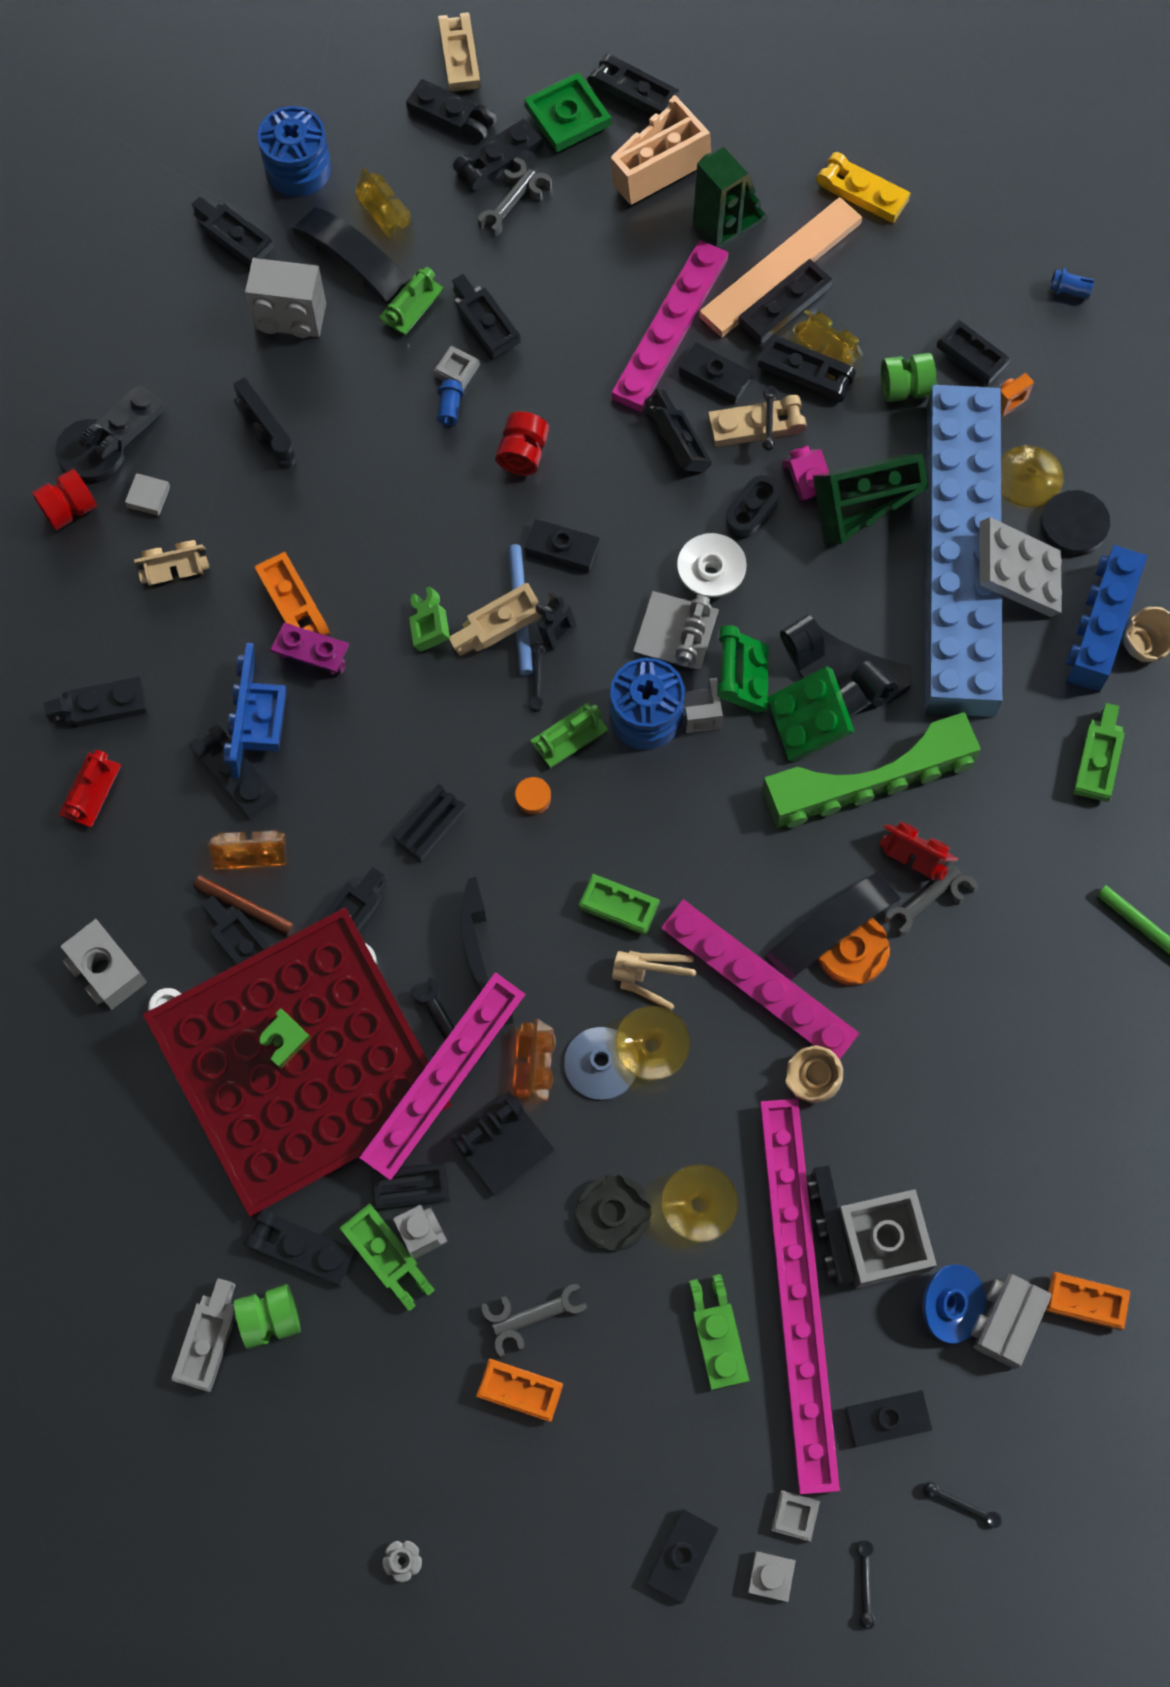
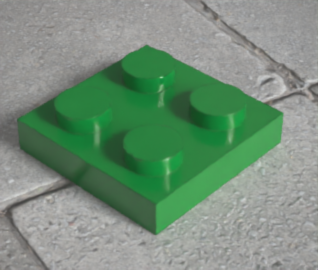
M579 72L524 99L526 110L556 153L611 126V116Z
M826 666L767 697L789 761L797 762L855 733L832 668Z

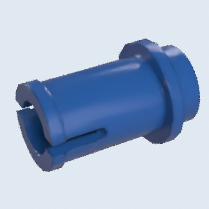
M1062 268L1061 271L1055 269L1049 289L1055 290L1057 295L1063 292L1088 300L1093 289L1094 279L1068 273L1066 268Z
M450 379L444 380L437 391L440 395L436 420L440 424L452 426L458 423L460 399L464 396V390L460 382Z

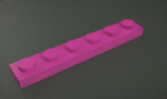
M698 241L614 387L612 400L642 412L645 407V399L653 393L725 266L729 252L704 241Z
M684 899L661 927L814 1046L817 1045L830 1049L841 1059L860 1033Z
M495 972L362 1153L360 1159L391 1180L526 994Z

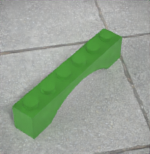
M963 712L932 722L924 736L909 752L879 769L859 774L832 775L795 767L764 777L762 792L776 828L784 825L792 828L805 823L808 817L821 814L822 817L830 816L840 811L842 806L854 803L856 806L866 804L872 801L875 795L887 792L889 795L899 793L905 790L908 784L917 781L926 784L938 779L942 773L954 770L955 773L968 770L974 766L981 748L966 713Z

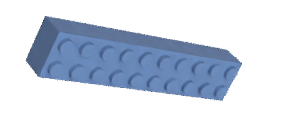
M932 385L927 403L926 476L928 489H926L925 713L956 715L965 712L966 716L995 717L1003 701L1002 595L980 586L979 522L989 517L1001 522V388Z

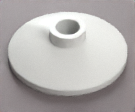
M716 533L698 535L689 540L681 549L677 563L678 574L684 585L692 592L706 597H720L734 591L743 581L747 566L746 557L741 547L731 538ZM713 567L717 570V573L711 574L705 570Z

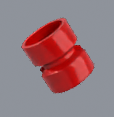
M525 411L510 413L503 430V438L499 443L495 456L497 464L513 474L522 476L535 474L542 457L541 449L544 448L550 431L548 423L533 413Z
M74 468L57 477V484L55 486L47 483L32 492L35 501L55 531L71 523L72 515L83 516L97 508L93 496Z

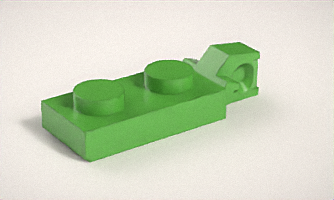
M1105 703L1104 709L1101 710L1099 721L1091 720L1086 731L1073 794L1104 802H1109L1111 799L1125 735L1123 727L1116 725L1120 706Z

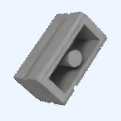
M1007 1274L1003 1277L1002 1281L995 1279L986 1300L992 1302L986 1316L982 1314L978 1316L971 1331V1335L976 1337L973 1348L1011 1368L1016 1369L1022 1366L1052 1294L1013 1274Z

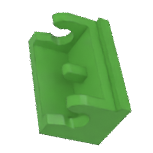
M280 1008L275 1013L278 1017L262 1033L260 1043L268 1046L275 1037L277 1038L273 1041L274 1046L279 1047L283 1043L282 1047L277 1049L271 1058L275 1064L283 1068L311 1037Z

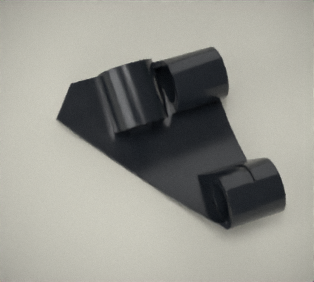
M809 614L780 631V638L802 678L826 666L833 669L849 717L870 704L881 706L911 687L912 665L891 661L858 649L822 629Z

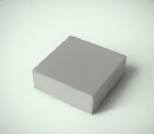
M450 346L435 367L434 377L442 381L456 380L461 383L464 390L480 366L479 359Z
M136 473L125 500L127 508L159 516L170 490L169 482Z
M781 1490L771 1531L811 1542L820 1501Z

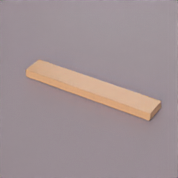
M839 197L702 308L699 312V318L723 338L738 325L739 316L808 259H811L813 262L817 261L856 229L862 222V216Z

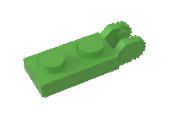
M368 1204L340 1227V1230L387 1289L391 1288L408 1311L412 1310L416 1305L409 1293L404 1291L398 1284V1281L408 1272L415 1279L416 1285L423 1293L429 1296L435 1291L416 1267L418 1263L371 1204Z
M721 1274L712 1276V1288L714 1294H716L718 1306L704 1309L703 1292L698 1279L689 1281L695 1309L693 1318L711 1391L749 1382L731 1303L728 1304Z

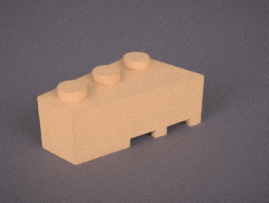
M676 95L669 100V106L660 115L655 113L649 119L650 125L640 134L636 132L610 157L613 185L630 205L697 170V163L704 155L711 153L710 132Z

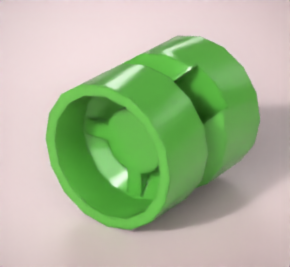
M931 353L911 355L908 361L902 356L883 358L881 361V387L886 402L903 401L907 399L908 395H912L914 399L928 398L932 385H937L936 368Z
M288 1284L266 1290L264 1298L261 1299L256 1294L234 1300L238 1328L247 1350L268 1344L272 1335L281 1340L301 1333L296 1306Z

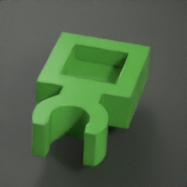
M430 586L426 588L427 597L424 601L415 593L411 595L410 599L411 605L417 609V614L409 617L413 647L420 652L450 639L446 610L439 605L440 596L438 592Z

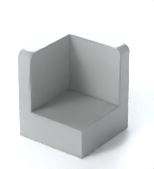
M717 678L709 679L708 689L685 692L683 717L686 733L721 729L723 714L721 701L717 696Z

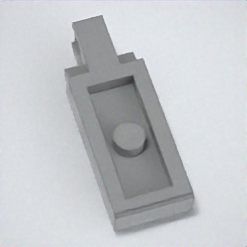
M217 1278L212 1296L203 1295L200 1304H196L172 1375V1381L211 1392L236 1318L234 1304H231L236 1286L233 1282Z

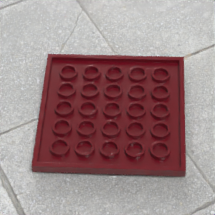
M346 907L143 1014L249 1217L360 1157L429 1063ZM280 1008L311 1037L283 1068L271 1060L275 1051L281 1048L283 1043L279 1047L274 1046L273 1041L277 1037L268 1046L260 1043L262 1033L278 1017L275 1013ZM450 1101L446 1103L441 1112L452 1106Z

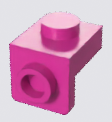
M806 445L790 451L791 458L781 461L783 468H789L799 500H805L816 495L813 475L829 472L822 450H810L809 446Z

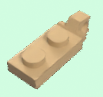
M524 583L467 616L468 620L462 624L464 629L451 635L449 639L459 656L474 649L476 651L486 649L542 617L536 612L535 608L539 601L529 583Z

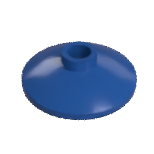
M959 1264L947 1265L939 1269L932 1276L924 1292L922 1309L926 1326L934 1337L940 1341L955 1344L963 1342L972 1336L971 1331L980 1314L984 1315L986 1297L983 1284L979 1276L972 1269Z

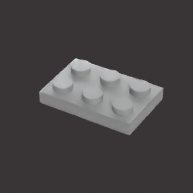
M991 517L980 521V586L1049 617L1062 613L1061 551Z

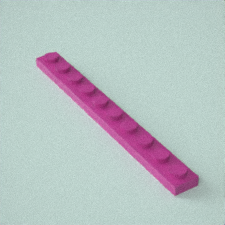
M798 1099L761 1101L760 1114L799 1495L839 1492L840 1486Z

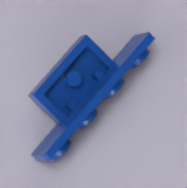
M246 643L245 655H239L237 661V675L241 676L240 684H234L233 705H237L236 713H230L228 722V733L233 736L232 742L225 743L224 764L230 765L232 778H239L243 749L279 752L287 696L286 685L253 683L256 664L254 643Z

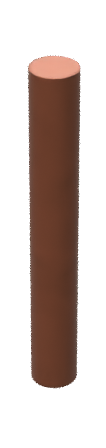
M199 875L194 882L193 887L209 896H214L218 901L230 907L233 905L236 910L239 908L243 914L287 937L294 929V923L202 875Z

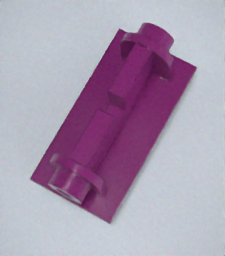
M284 622L270 651L281 655L284 659L289 657L329 670L331 674H335L336 672L343 673L346 660L343 658L349 643Z

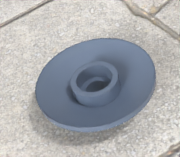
M607 1027L590 1028L577 1035L569 1044L564 1058L565 1074L570 1085L582 1096L600 1101L614 1099L626 1092L636 1078L638 1072L637 1052L632 1042L621 1032ZM605 1055L609 1061L605 1066H598L594 1062L595 1057Z

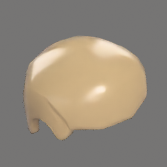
M1149 606L1141 609L1129 618L1123 631L1122 641L1132 657L1140 662H1157L1170 653L1169 611L1162 607Z
M817 1045L802 1048L788 1061L785 1082L797 1098L810 1103L826 1102L835 1096L840 1089L843 1081V1067L840 1059L830 1049Z

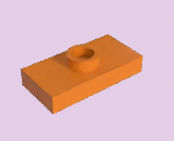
M1058 1272L1051 1273L1048 1292L1052 1296L1045 1312L1120 1331L1124 1330L1131 1291Z
M489 1358L476 1397L551 1423L564 1383Z

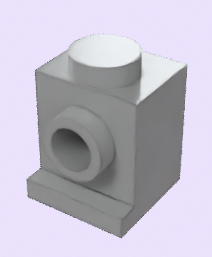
M419 1205L393 1218L410 1255L414 1259L448 1243L431 1207L423 1210L422 1206Z

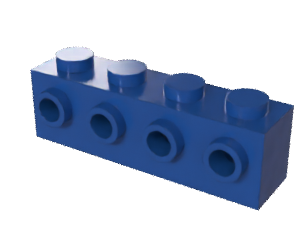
M1114 545L1108 557L1101 556L1095 575L1100 576L1098 585L1092 584L1085 603L1090 606L1088 615L1082 614L1076 630V634L1081 636L1078 646L1073 644L1067 657L1066 664L1070 665L1071 668L1066 682L1100 693L1110 675L1148 555Z

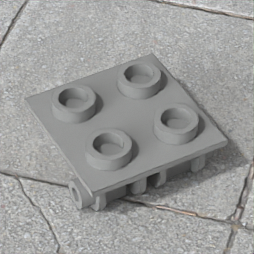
M652 591L633 653L700 671L719 609L711 607L709 604L710 599L703 595H697L696 599L688 601Z

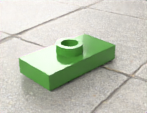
M592 874L579 903V909L646 936L660 900Z

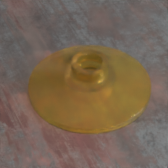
M1024 445L1009 450L1001 457V493L1011 502L1024 507H1038L1045 505L1055 494L1060 492L1064 480L1063 469L1057 458L1049 451L1037 446ZM1027 468L1034 469L1037 472L1030 473Z
M646 1006L634 1010L624 1018L616 1034V1052L621 1063L629 1072L644 1079L657 1080L671 1076L683 1066L690 1050V1036L685 1023L671 1010L659 1006ZM650 1040L658 1042L660 1047L657 1051L651 1052L646 1049L645 1044Z
M703 1164L690 1165L677 1171L667 1182L662 1195V1210L668 1225L681 1237L692 1241H709L724 1234L733 1224L738 1211V1195L732 1181L719 1169ZM695 1199H702L706 1202L707 1207L704 1211L698 1212L693 1209L692 1202Z

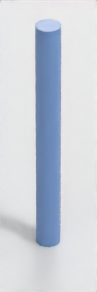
M518 544L508 546L511 590L525 583L522 549ZM528 624L515 632L519 674L523 676L533 673Z

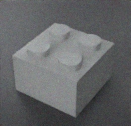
M252 258L245 295L255 330L268 334L276 332L293 334L300 338L308 336L320 337L326 309V299L319 266Z
M916 1189L840 1206L839 1212L854 1275L855 1289L927 1273L937 1266Z

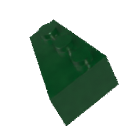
M725 147L720 148L714 153L704 155L697 163L693 225L711 245L718 248L767 218L760 207L762 205L760 200L755 195L756 190L749 174Z
M903 454L813 475L824 543H845L851 539L852 535L864 527L871 526L887 512L897 509L928 489L923 454Z

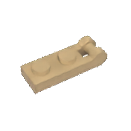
M469 12L460 13V17L448 18L447 15L438 16L449 91L455 92L481 88Z
M789 395L782 400L773 401L772 438L799 434L807 429L805 417L800 414L802 404L798 395ZM767 402L708 412V422L714 448L764 440L766 438ZM787 415L788 419L779 421L778 416Z

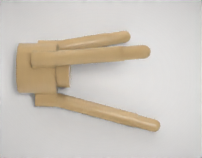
M618 951L612 979L622 981L620 989L634 992L668 1010H672L674 1005L671 1002L636 985L635 982H643L646 970L695 976L696 971L694 969L650 963L693 962L695 958L692 955L639 953L635 951L626 953Z

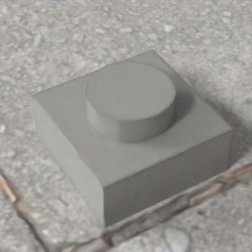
M755 1551L747 1593L788 1602L796 1560Z

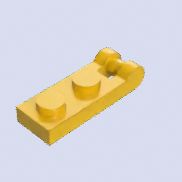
M839 152L832 153L827 161L828 166L821 169L816 177L817 183L822 188L893 224L908 203L911 192L849 162L845 155ZM837 174H839V175L845 177V179L842 180V179L838 178V177H837Z

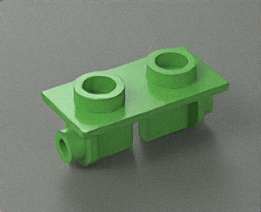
M429 267L418 269L416 274L378 317L379 320L406 335L444 290L443 286L434 282L435 273Z
M586 703L530 740V742L547 765L552 768L607 732L608 728L600 719L602 717L600 709L595 704L590 706L589 703Z

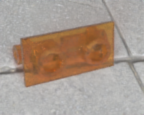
M273 829V831L252 832V840H246L245 832H220L218 836L212 837L211 842H209L214 869L286 865L283 848L285 847V833H278L277 829Z
M534 1019V1023H522L521 1029L517 1030L516 1057L528 1058V1063L515 1064L513 1090L516 1091L517 1098L529 1099L531 1094L544 1101H548L549 1089L553 1084V1073L550 1068L551 1053L555 1050L556 1039L553 1028L539 1019Z

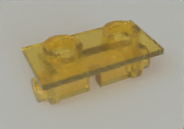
M362 168L355 194L373 216L376 223L391 238L396 226L405 228L412 222L410 218L411 212L403 205L399 198L394 199L395 193L382 175H377V173L369 174L366 168Z
M805 309L804 313L808 321L806 323L801 321L794 331L798 334L800 341H803L815 351H818L825 341L828 345L821 354L850 366L855 361V358L852 356L854 352L860 356L863 355V352L857 345L860 340L845 329L840 333L832 328L833 321L820 311H817L814 315Z

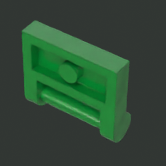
M730 625L720 627L718 630V640L722 643L721 682L717 684V696L757 713L767 710L769 645L740 633L738 627Z

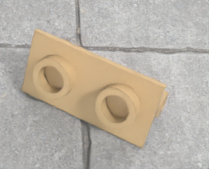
M195 540L175 544L176 550L163 553L162 548L142 551V558L134 559L136 564H143L144 570L138 571L141 584L148 583L149 586L173 580L170 567L175 566L177 567L179 578L204 574L203 570L210 569L207 556L200 557L199 555L200 551L206 550L203 544L196 545Z

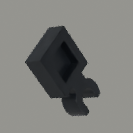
M550 590L548 593L550 597L549 603L546 606L538 603L535 609L542 616L537 623L544 644L554 650L577 625L570 606L564 603V599Z

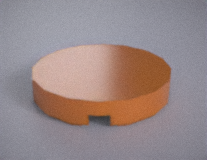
M872 919L818 959L822 970L833 980L845 985H863L873 981L884 970L890 956L887 934L884 928L875 919Z

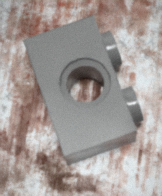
M97 919L93 920L60 946L68 955L62 961L76 978L83 974L90 984L84 987V989L97 1005L105 1001L110 1009L113 1010L147 983ZM99 961H109L105 971L93 973L94 966Z

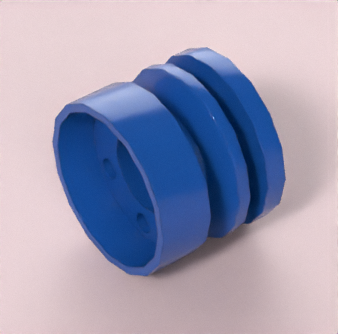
M281 107L269 113L260 123L257 132L267 181L276 191L292 197L307 196L320 190L329 180L332 170L323 122L316 113L304 107Z
M640 658L625 664L614 676L610 690V723L614 733L625 744L637 749H654L666 745L677 735L682 725L685 686L680 674L670 664L657 658ZM646 694L651 695L649 700L644 699Z

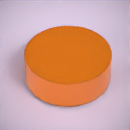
M529 777L522 780L515 791L517 806L521 811L530 815L544 812L551 802L549 785L538 777Z

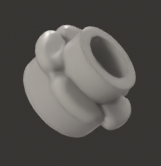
M395 1541L386 1548V1557L382 1560V1566L387 1575H392L395 1581L406 1582L411 1579L413 1574L419 1573L422 1567V1558L418 1555L419 1548L413 1542L405 1541L401 1543L400 1541ZM400 1557H405L406 1563L404 1565L399 1564L398 1560Z

